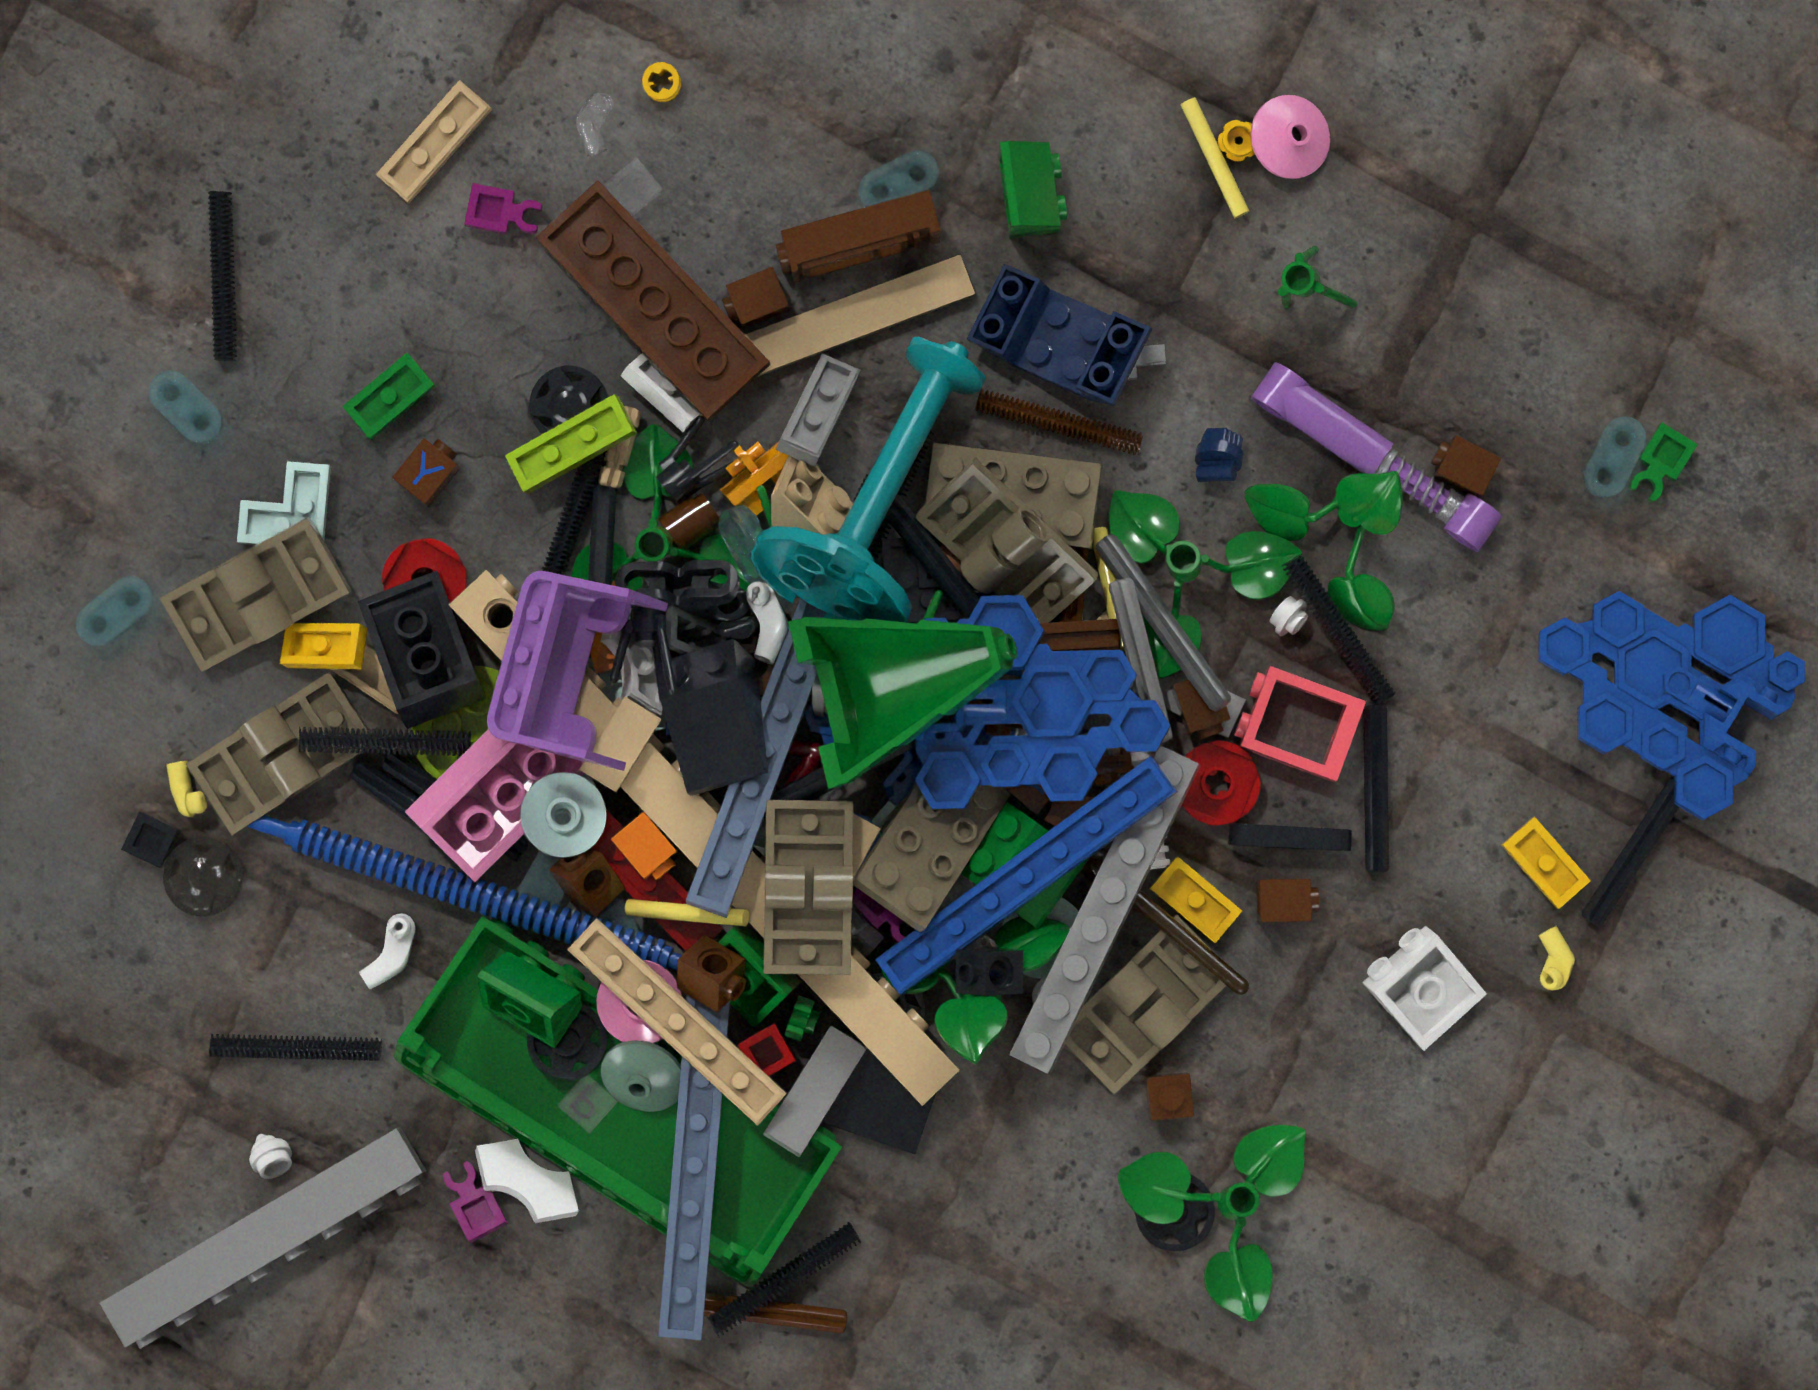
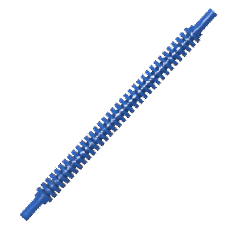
M264 815L247 826L248 828L284 839L285 845L291 846L293 852L300 853L302 850V854L309 857L312 854V857L317 860L323 857V862L330 864L333 861V864L341 867L344 863V869L351 871L354 868V871L362 874L365 870V876L372 878L375 874L376 880L383 881L386 877V883L393 885L396 881V886L404 888L407 884V890L413 892L417 888V893L425 895L428 890V897L434 899L438 895V900L446 902L449 897V904L455 906L459 902V907L467 909L470 904V911L477 913L480 909V914L488 916L491 911V918L498 920L501 916V921L509 923L512 918V925L517 927L520 926L523 920V929L530 930L533 925V932L538 934L541 933L544 927L543 935L549 938L555 930L554 939L561 941L565 934L564 942L570 945L575 937L577 940L592 923V915L585 914L581 921L582 912L575 910L571 917V908L564 907L560 914L561 905L554 903L550 909L551 903L547 900H543L539 907L540 898L533 896L529 902V894L522 893L519 897V891L512 889L508 895V887L501 886L498 890V884L491 882L487 888L488 882L484 879H480L477 883V881L474 882L468 877L466 881V873L459 872L456 876V870L451 868L445 873V866L438 865L435 869V863L430 861L424 866V859L417 858L414 862V856L407 854L404 858V853L396 851L393 855V849L386 847L383 851V846L377 843L372 848L371 841L365 840L362 844V839L359 837L352 839V836L344 833L341 837L340 831L333 830L331 833V829L323 826L320 830V824L312 823L310 826V822L302 819L301 822L293 820L291 823H287ZM606 921L605 925L613 932L614 923ZM618 924L615 927L613 933L642 960L652 961L663 966L665 969L669 968L677 971L678 959L682 955L673 952L674 947L666 945V940L660 938L655 946V936L649 935L646 942H644L645 933L639 931L635 939H633L634 929L628 928L623 935L624 926Z

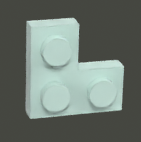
M287 461L283 503L241 500L237 542L240 544L257 545L309 516L324 540L331 466Z

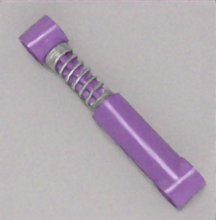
M1274 362L1251 396V399L1265 411L1280 420L1287 421L1361 473L1380 474L1398 471L1402 493L1406 492L1409 494L1410 500L1414 498L1420 502L1419 507L1423 505L1428 507L1429 513L1433 511L1437 513L1436 518H1439V520L1446 524L1444 527L1445 532L1475 552L1481 550L1502 519V515L1496 509L1480 498L1468 493L1464 497L1455 492V490L1453 491V489L1446 490L1443 482L1438 484L1434 481V476L1427 477L1424 475V469L1419 471L1415 468V463L1408 464L1405 462V456L1399 458L1397 456L1398 451L1392 450L1394 443L1312 389L1303 378L1282 364Z

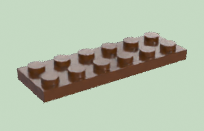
M598 180L536 236L538 242L708 422L771 365L770 361Z

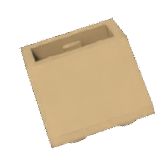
M788 455L771 494V527H798L822 535L827 533L837 534L853 503L850 501L845 490L835 486L821 472L818 464L814 467L803 460L800 461Z

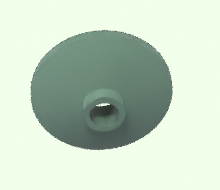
M638 1040L626 1041L617 1044L607 1052L601 1065V1078L607 1091L623 1105L639 1111L654 1112L669 1108L678 1101L681 1065L670 1052L656 1044Z

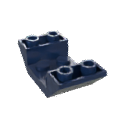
M1004 264L967 340L1019 370L1089 401L1115 406L1153 329L1113 311L1112 315H1109L1050 289L1041 279Z

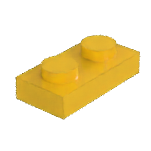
M293 623L285 629L279 664L286 668L362 669L368 629L357 623Z
M1532 817L1501 844L1556 909H1560L1591 882L1536 817Z
M1178 856L1174 858L1171 864L1149 888L1213 943L1219 940L1242 912L1239 907Z

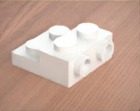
M1424 926L1421 930L1414 928L1406 932L1399 941L1401 948L1389 959L1381 957L1374 961L1367 970L1369 977L1362 982L1423 1051L1487 995L1440 937L1427 926Z

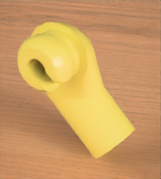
M188 761L166 764L170 790L180 814L193 817L195 813H203L207 808V800L203 792H193L190 771L186 765Z
M1556 925L1538 935L1549 954L1540 974V982L1545 989L1551 991L1562 989L1567 984L1575 962L1572 951Z

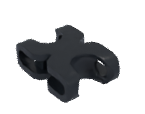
M693 560L686 562L682 568H677L670 563L662 561L632 562L622 566L616 575L615 586L627 588L629 581L632 579L644 577L648 581L649 586L639 588L636 592L666 602L668 606H676L717 625L721 622L751 615L752 609L747 601L746 592L739 586L738 573L734 566L727 561ZM716 575H725L728 578L726 584H719L710 580ZM732 600L740 603L738 610L731 614H724L718 608V605L729 603ZM631 605L632 609L636 607H641L637 605Z

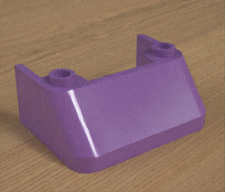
M536 571L530 574L521 587L488 711L487 725L491 734L496 738L624 771L626 762L593 752L596 730L589 719L574 715L595 632L614 634L621 630L628 620L631 605L666 612L668 603L631 589L546 571Z

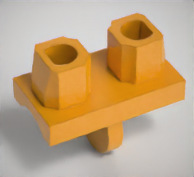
M758 441L746 451L739 445L733 451L737 459L725 467L727 472L734 478L723 486L720 491L734 506L738 505L752 518L763 511L757 487L770 478L776 485L788 455L776 450L779 442L766 452Z

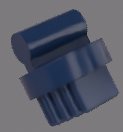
M1227 428L1206 429L1201 442L1197 445L1195 462L1198 465L1196 468L1198 482L1236 480L1237 471L1242 467L1244 456L1241 449L1243 438L1240 434L1232 432V430Z

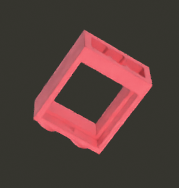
M1272 666L1266 669L1265 674L1257 672L1249 696L1256 698L1250 714L1242 713L1234 736L1241 738L1239 746L1262 757L1327 781L1336 782L1366 701ZM1275 682L1343 706L1322 764L1255 740Z

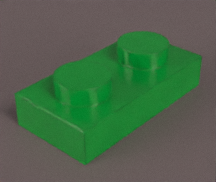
M406 353L342 407L366 436L372 440L436 386L413 358Z

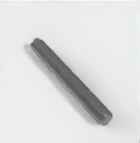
M1113 534L1105 536L1096 544V550L1117 579L1131 578L1133 580L1141 613L1209 709L1216 712L1224 708L1231 701V696L1118 537Z

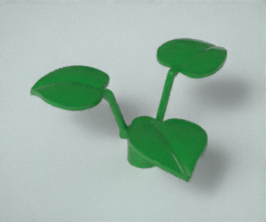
M658 424L648 426L636 437L628 466L623 467V472H625V485L632 496L639 499L654 496L651 519L649 520V527L637 535L634 544L636 552L629 558H627L624 548L614 542L612 581H615L621 567L628 563L637 562L640 558L647 562L659 561L670 555L691 560L727 561L736 569L740 580L739 586L746 592L751 583L761 582V577L750 559L751 552L742 542L729 535L713 534L704 539L700 548V554L693 551L673 547L671 534L665 528L658 526L662 495L671 497L656 478L663 471L658 463L671 453L679 441ZM685 449L676 462L680 463L685 459L693 468L692 458L687 449ZM590 544L578 554L573 565L571 577L588 580ZM716 575L710 581L726 584L728 578L725 575ZM636 577L629 581L627 588L634 591L642 588L643 578ZM732 600L729 603L721 604L718 606L730 605L738 601Z
M1398 471L1380 474L1357 473L1348 475L1338 483L1336 496L1332 502L1314 513H1309L1310 503L1308 498L1292 487L1280 484H1257L1245 490V500L1259 525L1267 533L1280 536L1288 541L1300 540L1305 537L1309 530L1308 522H1316L1334 509H1338L1339 519L1345 525L1358 527L1345 569L1346 577H1334L1328 584V597L1331 596V601H1334V605H1337V610L1340 609V614H1343V618H1346V621L1351 624L1374 631H1383L1389 628L1390 621L1395 612L1392 593L1383 582L1371 575L1359 574L1355 576L1354 567L1365 530L1377 535L1388 534L1400 522L1403 496Z
M1121 490L1114 491L1109 507L1110 533L1118 537L1135 563L1145 564L1150 562L1156 556L1158 550L1163 555H1166L1168 571L1175 579L1171 613L1198 651L1202 638L1199 622L1191 616L1179 615L1184 582L1196 579L1201 572L1202 566L1206 565L1222 573H1232V586L1240 595L1254 600L1267 599L1277 594L1292 575H1286L1289 570L1284 571L1283 569L1286 568V565H1282L1302 554L1298 547L1280 536L1252 531L1241 533L1227 543L1225 555L1230 565H1224L1210 559L1206 554L1200 555L1196 545L1189 541L1183 540L1177 541L1172 545L1170 544L1179 533L1180 523L1175 507L1166 499L1153 494L1130 493ZM1142 614L1158 679L1178 673L1182 669Z
M1019 916L1009 920L999 929L995 936L996 948L1023 950V972L1031 971L1047 964L1058 954L1070 928L1063 922L1046 918L1039 929H1037ZM951 959L907 991L906 994L924 992L932 988L937 983L939 977L944 979L956 999H950L939 1007L935 1015L936 1029L952 1050L971 1063L977 1064L985 1050L1004 1030L1008 1019L1007 1010L1001 1002V995L981 996L956 993V982L951 974L944 969L951 963ZM882 970L883 977L895 989L893 984L890 982V980Z
M1272 1125L1254 1130L1244 1136L1235 1148L1233 1163L1235 1168L1247 1176L1244 1182L1224 1188L1220 1193H1187L1186 1191L1191 1182L1189 1169L1181 1158L1169 1152L1146 1154L1130 1165L1120 1169L1117 1176L1120 1191L1127 1204L1137 1215L1151 1223L1169 1224L1179 1220L1183 1215L1184 1200L1217 1202L1220 1213L1227 1219L1235 1220L1236 1224L1229 1241L1230 1252H1219L1209 1259L1204 1270V1285L1208 1295L1218 1306L1248 1322L1257 1320L1267 1305L1272 1287V1266L1267 1254L1261 1247L1249 1244L1237 1250V1243L1243 1227L1247 1224L1245 1217L1252 1215L1259 1206L1258 1192L1268 1197L1283 1196L1291 1192L1299 1183L1304 1169V1144L1306 1130L1301 1127Z

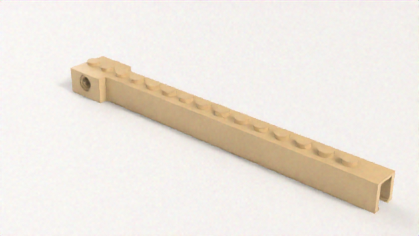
M485 570L449 606L502 661L512 622L509 626L500 629L493 626L492 620L495 613L502 609L511 610L514 617L517 601L513 597L518 591L502 574L495 579ZM588 667L585 670L574 715L585 717L593 723L596 730V743L622 700L618 697L612 703L601 691L606 684ZM653 734L620 787L698 868L721 805L708 791L704 792L701 796L699 794L690 796L687 793L678 760L670 764L659 753L665 746ZM752 851L732 905L737 909H747L749 911V923L763 938L765 856L762 855L759 858ZM854 946L851 947V975L798 974L922 1106L960 1071L924 1033L930 1027L913 1008L905 1013L895 1002L900 994L888 981L882 977L876 982L866 972L865 969L871 964Z

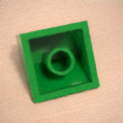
M1000 142L998 158L1009 239L1059 232L1061 227L1060 221L1067 220L1065 196L1057 195L1055 179L1062 178L1059 153L1051 154L1050 142Z
M1007 802L961 874L977 885L1046 834L1048 830ZM1086 859L1014 913L1039 929L1088 860Z
M734 926L718 942L745 958L744 978L746 979V986L740 997L735 1001L730 1000V1004L755 1028L801 981L794 974H763L764 943L762 938L747 926Z
M507 951L483 968L477 976L483 1008L553 1048H556L582 1008L581 994L574 982L562 975H557L556 978L542 971V966L536 960L524 954L518 957Z

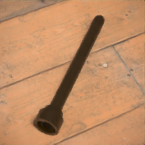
M1104 847L1094 853L1081 870V873L1092 883L1108 853ZM1141 890L1139 891L1133 904L1138 911L1238 995L1248 992L1249 983L1245 978Z

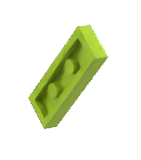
M613 394L506 454L505 457L522 491L530 494L638 433L619 396Z

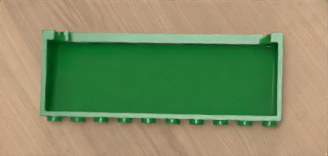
M481 916L398 1039L394 1052L395 1060L417 1077L512 1138L519 1139V1142L565 1172L569 1171L570 1175L667 1237L678 1101L669 1108L654 1112L639 1111L623 1105L607 1091L601 1078L602 1062L591 1074L573 1081H558L540 1072L533 1064L528 1053L527 1032L482 1007L477 979L481 970L507 951L518 957L521 954L527 955L542 966V971L555 978L557 975H562L574 982L579 988L578 991L581 994L582 1004L588 1006L597 1014L596 1000L598 989L585 982V976L578 969L568 964H564L562 967L549 959L548 951L539 944L528 941L526 944L513 936L514 931L506 923L493 918L490 921ZM579 1012V1013L577 1014V1016L575 1017V1019L578 1018V1017H580V1016L583 1015V1014ZM596 1029L590 1040L599 1048L600 1035L598 1029ZM607 1030V1049L605 1055L611 1048L622 1043V1041L612 1036ZM664 1039L653 1043L670 1052L681 1065L682 1055ZM538 1056L545 1065L551 1068L550 1057ZM575 1063L571 1072L580 1070L587 1065ZM591 1083L592 1086L584 1095L593 1102L594 1112L590 1117L582 1118L568 1106L587 1084ZM722 1093L708 1264L740 1284L753 1287L842 1146L835 1142L837 1138L833 1133L822 1126H818L804 1151L798 1157L763 1135L783 1102H779L757 1126ZM582 1098L575 1104V1107L584 1114L590 1111L589 1104Z

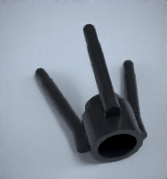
M703 416L696 418L671 453L658 463L663 471L656 478L677 503L685 496L686 498L690 495L692 496L698 490L728 475L729 473L725 467L730 463L702 478L699 477L739 446L737 441H731L695 468H692L685 459L677 463V459L704 423L705 418Z
M642 606L631 609V619H628L621 629L610 682L616 683L619 679L629 640L632 637L635 639L636 646L653 647L656 683L660 701L656 665L658 662L662 661L668 693L670 695L676 694L675 676L666 634L665 611Z

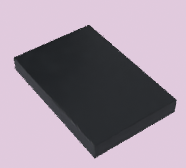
M821 1033L818 1045L820 1044L821 1040L823 1039L826 1033ZM867 1048L826 1113L822 1123L916 1154L936 1093L922 1106Z

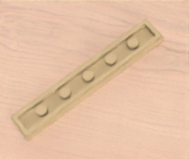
M957 255L745 334V336L771 363L759 375L761 376L975 296V292L962 257Z
M598 918L567 949L757 1126L787 1094Z

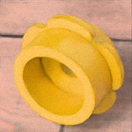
M1232 120L1223 127V133H1220L1218 136V146L1222 152H1226L1228 159L1238 162L1243 161L1247 156L1252 157L1255 155L1251 144V123ZM1241 137L1243 143L1240 145L1236 144L1235 138Z

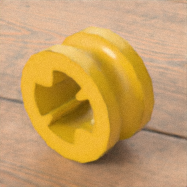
M657 62L650 65L644 71L642 85L651 99L658 102H668L679 94L681 78L671 64ZM664 72L670 73L672 76L668 77V80L673 83L672 87L669 90L662 88L659 93L654 92L652 88L655 87V84L650 82L654 74L661 77Z

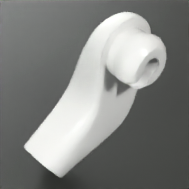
M760 581L753 582L746 590V597L760 624L759 639L754 657L764 663L774 664L789 629L788 620L775 591L766 583Z
M396 914L389 919L382 953L375 961L359 971L369 989L384 983L405 969L416 929L414 921L407 914Z

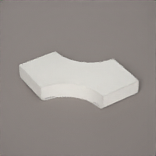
M630 609V613H629L628 619H631V609ZM621 630L614 634L603 633L600 640L610 649L614 656L619 644ZM630 637L621 669L622 694L620 699L623 700L624 697H627L659 717L662 715L663 708L658 696L653 647L636 646L635 639Z
M519 1139L476 1147L475 1154L484 1191L504 1192L517 1198L526 1206L535 1223L573 1217L578 1214L579 1210L569 1171L557 1172L540 1167L525 1154Z

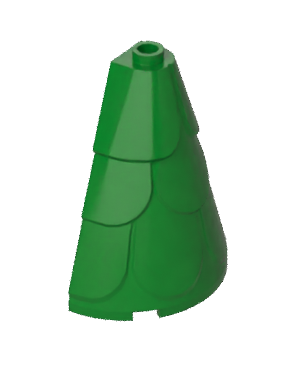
M803 617L788 621L798 663L816 665L834 739L833 743L818 747L828 789L855 781L896 749L908 745L944 715H953L1011 670L1013 660L1017 658V647L1013 637L1010 634H1005L998 627L919 620L915 624L867 618L864 621Z

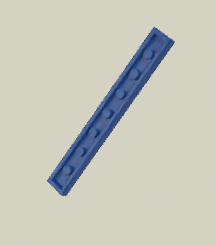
M1150 756L933 916L925 930L920 933L914 930L875 959L897 992L903 995L955 957L956 950L966 949L1178 791L1156 760Z

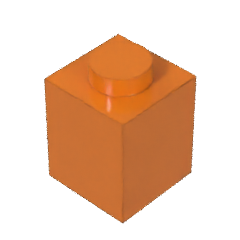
M642 812L611 838V841L644 880L652 875L657 881L676 865L672 860V857L677 854L676 849L645 812Z

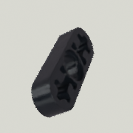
M1230 823L1228 845L1351 851L1352 830Z

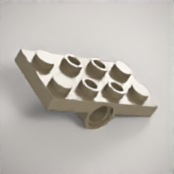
M939 443L933 444L925 504L969 463L977 458L1070 547L1091 550L1102 476V464Z
M977 458L969 463L926 503L915 517L961 560V571L975 589L984 594H990L994 591L998 596L1023 595L1039 623L1051 622L1097 580L1099 574Z
M309 516L162 595L160 600L198 667L203 672L255 643L258 644L278 634L294 622L350 593L351 588Z
M331 672L326 673L277 706L270 707L244 723L238 731L186 764L232 836H235L260 817L269 814L361 754V748L359 753H356V749L354 753H351L350 749L348 753H345V748L343 753H340V750L335 753L334 748L332 753H329V748L324 753L323 749L322 752H318V747L316 752H313V748L311 752H308L307 748L305 752H302V747L299 752V727L301 732L303 727H306L307 732L308 727H311L312 732L314 727H316L317 733L319 727H322L323 733L325 727H327L328 733L330 727L333 728V732H335V728H338L339 733L341 728L344 729V733L346 728H349L350 733L351 728H354L355 734L357 728L360 729V734L362 728H364L367 734V727Z
M915 782L907 796L898 803L884 822L880 830L881 836L854 876L853 885L920 933L930 923L1011 793L1003 787L980 785L966 809H931Z
M766 800L763 974L851 975L853 801Z
M1175 915L1173 917L1183 927H1185L1189 932H1191L1196 938H1198L1203 944H1205L1178 915ZM1160 930L1084 1004L1065 1045L1115 1095L1160 1050L1166 1047L1226 985Z

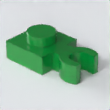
M1661 422L1637 459L1647 465L1645 471L1639 472L1632 477L1628 489L1634 491L1640 481H1649L1652 484L1653 490L1647 501L1654 502L1662 494L1663 477L1665 476L1673 482L1676 481L1698 444Z
M802 995L798 996L784 1036L798 1041L802 1040L804 1033L812 1036L820 1015V1011L813 1009L816 1000Z

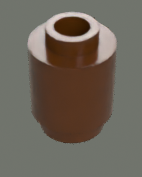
M702 493L695 498H692L690 495L659 517L661 527L665 528L672 536L673 547L683 550L689 549L715 530L713 526L721 521Z

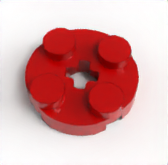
M432 538L413 540L398 546L387 558L382 571L383 590L385 591L411 581L417 572L424 574L429 569L433 572L438 571L451 603L467 588V570L460 556L447 544Z
M1216 740L1200 744L1184 756L1201 765L1181 805L1189 816L1203 824L1219 826L1233 823L1250 812L1258 799L1261 782L1257 767L1247 751L1234 743ZM1217 771H1221L1225 774L1224 781L1229 783V788L1227 791L1220 790L1216 796L1210 793L1211 786L1205 783L1207 776L1214 777Z

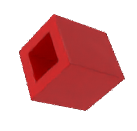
M776 1022L737 1044L739 1049L768 1076L797 1060Z

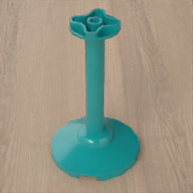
M922 337L912 338L906 350V357L909 364L921 377L837 534L827 533L822 535L798 527L772 526L758 534L750 559L759 576L779 596L792 604L797 595L810 605L826 612L823 618L864 621L867 618L908 622L912 605L904 589L885 569L875 563L868 548L950 393L975 394L981 390L986 381L985 375L968 359L969 352L964 346L952 341L939 344Z

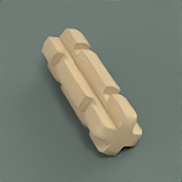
M624 406L635 428H638L642 416L641 411ZM636 435L607 450L604 461L607 463L606 466L601 467L598 478L599 484L611 486L615 489H619L622 486L625 472H622L624 466H628Z

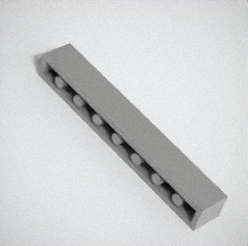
M1161 745L1154 759L1178 792L1113 840L1009 1054L1047 1074L1052 1072L1201 766Z
M398 1127L99 1304L124 1347L136 1342L141 1349L160 1338L162 1334L158 1328L173 1320L178 1327L199 1315L196 1306L210 1298L212 1303L216 1305L236 1293L233 1284L248 1277L250 1283H253L272 1272L273 1269L270 1262L282 1255L289 1262L309 1250L310 1247L306 1241L321 1233L326 1240L347 1228L344 1219L358 1211L363 1218L384 1206L381 1197L394 1189L401 1196L420 1185L421 1182L417 1176L425 1172L426 1169L403 1129Z

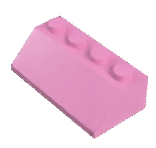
M488 729L405 813L476 882L524 834L520 811L523 799L529 788L542 777L552 773L568 772L583 776L585 773L579 769L584 761L502 740L493 736Z

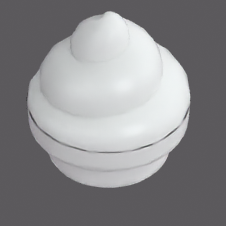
M259 1134L251 1149L250 1165L253 1171L259 1173L264 1179L278 1177L291 1167L292 1150L289 1144L281 1138Z

